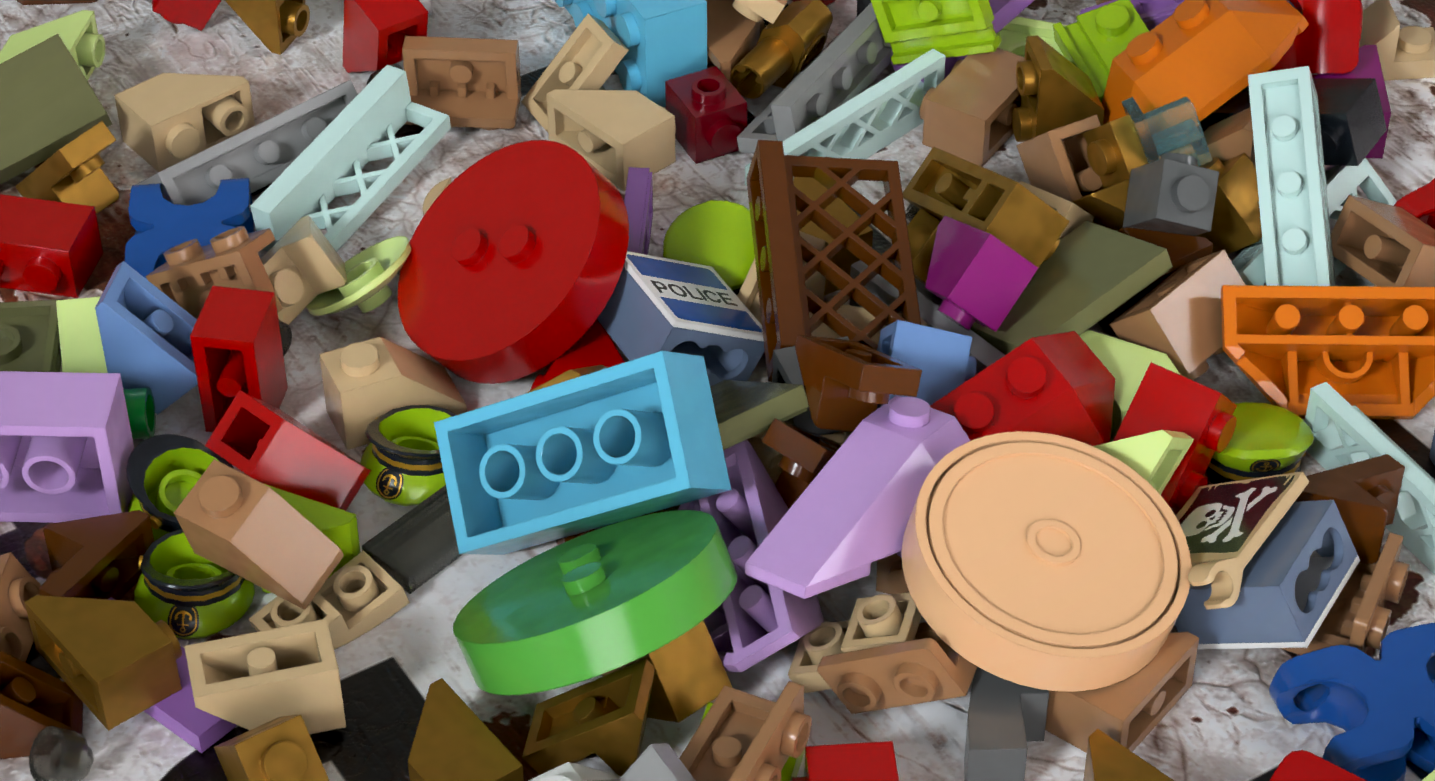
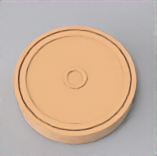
M1024 431L1003 432L971 440L945 455L933 467L920 489L906 525L901 551L902 568L910 595L928 625L947 645L969 662L1004 680L1027 687L1058 692L1086 691L1110 686L1129 678L1149 664L1162 648L1184 607L1190 589L1188 574L1192 569L1190 550L1178 519L1163 497L1135 470L1108 453L1086 443L1054 434Z

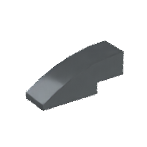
M977 667L972 682L968 709L964 781H1024L1028 750L1027 742L1044 741L1049 690L1019 685Z

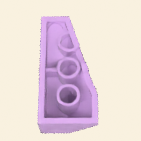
M898 395L889 400L888 404L882 405L859 423L745 562V575L806 599L868 576L871 563L896 553L902 558V542L906 525L926 477L945 455L970 441L956 417L931 408L922 399Z

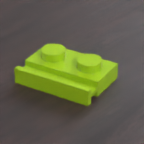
M871 0L885 43H890L893 65L910 63L931 49L946 55V58L995 52L1002 41L1000 33H995L992 24L994 15L989 0Z
M1118 0L1077 15V22L1064 27L1061 22L1053 24L1054 39L1064 57L1089 76L1101 103L1113 58L1123 52L1135 37L1149 32L1130 0Z

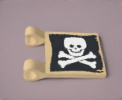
M1303 471L1199 486L1178 512L1176 518L1185 534L1190 550L1192 569L1188 574V581L1192 586H1203L1211 583V596L1204 602L1206 610L1228 608L1235 604L1239 597L1245 566L1309 484V480Z

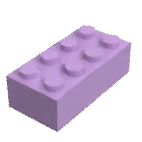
M0 371V522L59 523L128 512L133 491L127 479L126 468L127 460L134 449L121 374Z

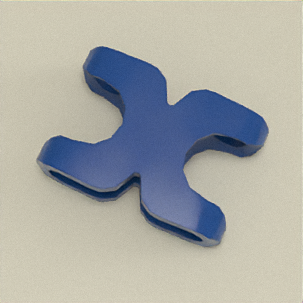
M249 178L220 180L216 195L203 203L189 206L173 204L164 199L161 192V183L132 185L128 211L130 224L136 231L135 235L126 243L125 262L146 278V275L167 262L163 255L164 252L178 244L198 239L201 247L211 244L210 240L213 237L239 226H245L248 234L255 232V224L250 208L253 202Z
M1435 623L1390 632L1381 641L1379 660H1374L1356 647L1336 645L1298 655L1283 663L1277 670L1269 688V695L1286 720L1292 724L1328 723L1346 731L1330 740L1324 750L1323 759L1367 781H1404L1406 761H1411L1428 774L1435 770Z

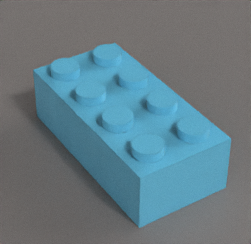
M555 0L559 7L567 9L574 19L576 28L588 13L607 25L629 49L614 70L619 76L623 89L638 91L659 106L666 107L665 81L707 69L706 0Z
M660 351L434 422L459 554L505 555L731 490L704 356Z

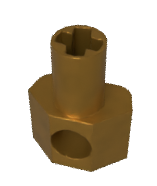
M820 0L791 2L779 14L774 24L769 23L762 30L757 45L731 70L730 78L736 90L744 97L756 99L772 85L784 89L821 53L833 20L829 8Z

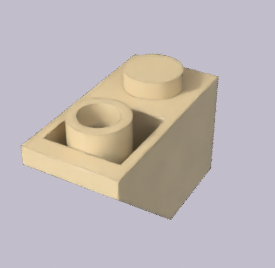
M162 73L114 95L122 141L158 172L255 126L250 84L243 76Z

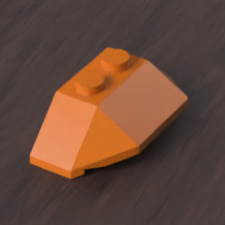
M1185 0L1177 6L1171 16L1151 31L1135 37L1123 52L1113 58L1102 100V106L1105 110L1103 125L1130 114L1144 152L1152 151L1182 136L1249 86L1248 75L1267 72L1273 68L1292 46L1296 35L1302 33L1309 23L1286 0Z
M1222 286L1223 351L1272 405L1283 407L1301 419H1305L1310 388L1327 382L1352 406L1358 407L1369 419H1413L1435 396V287Z

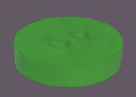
M674 510L648 514L588 532L557 545L513 568L481 590L461 609L453 623V632L474 681L481 690L496 695H523L548 691L575 684L617 669L680 637L712 614L728 598L736 585L737 571L717 522L710 514L696 510Z

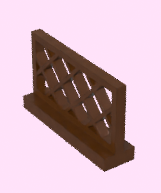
M758 140L746 180L768 382H772L773 350L795 346L797 335L812 336L811 333L822 323L826 324L839 336H848L849 340H854L877 350L878 345L870 338L883 326H888L896 320L921 325L898 161L784 155L783 141ZM793 177L814 178L828 190L817 200L812 201L794 186ZM858 180L883 181L885 196L874 205L851 186ZM837 198L861 215L848 228L824 210ZM810 221L835 239L821 252L800 236L799 230ZM870 224L878 228L892 241V246L882 255L857 236ZM844 247L868 265L855 279L830 260ZM816 271L841 290L827 304L806 288L805 281ZM877 274L899 291V297L889 306L864 287ZM850 298L875 317L862 331L836 312ZM809 311L813 314L811 318H809Z

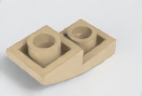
M363 550L326 580L305 610L277 596L251 616L249 621L252 627L259 632L327 618L335 650L377 627L410 602L403 587Z
M910 592L857 598L850 620L821 623L819 627L801 637L788 672L790 680L804 685V693L831 689L817 672L822 657L913 641L922 615L917 609Z

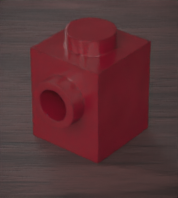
M717 66L665 81L666 109L675 115V139L695 164L739 151L737 136L747 127V101Z

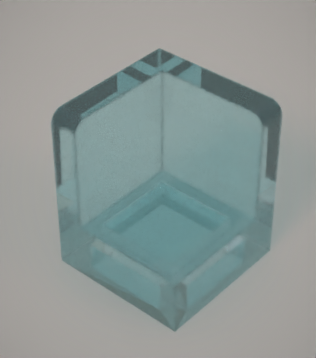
M1133 97L1121 101L1126 115H1130L1148 164L1160 160L1161 155L1164 153H1180L1193 156L1198 159L1197 166L1213 161L1195 107L1188 97H1183L1144 114Z

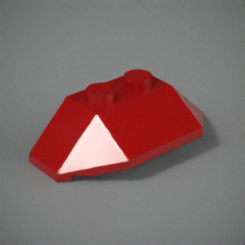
M1076 331L1057 333L1028 339L930 405V407L955 416L970 441L997 433L1024 431L1054 434L1096 446L1110 442L1115 378Z

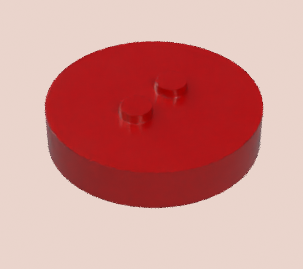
M531 140L519 142L501 148L471 165L437 197L423 216L409 242L411 252L400 270L397 297L401 322L410 339L418 348L458 377L482 384L504 383L522 378L540 370L559 358L593 325L605 308L619 281L629 242L628 214L620 192L607 177L577 151L555 141Z

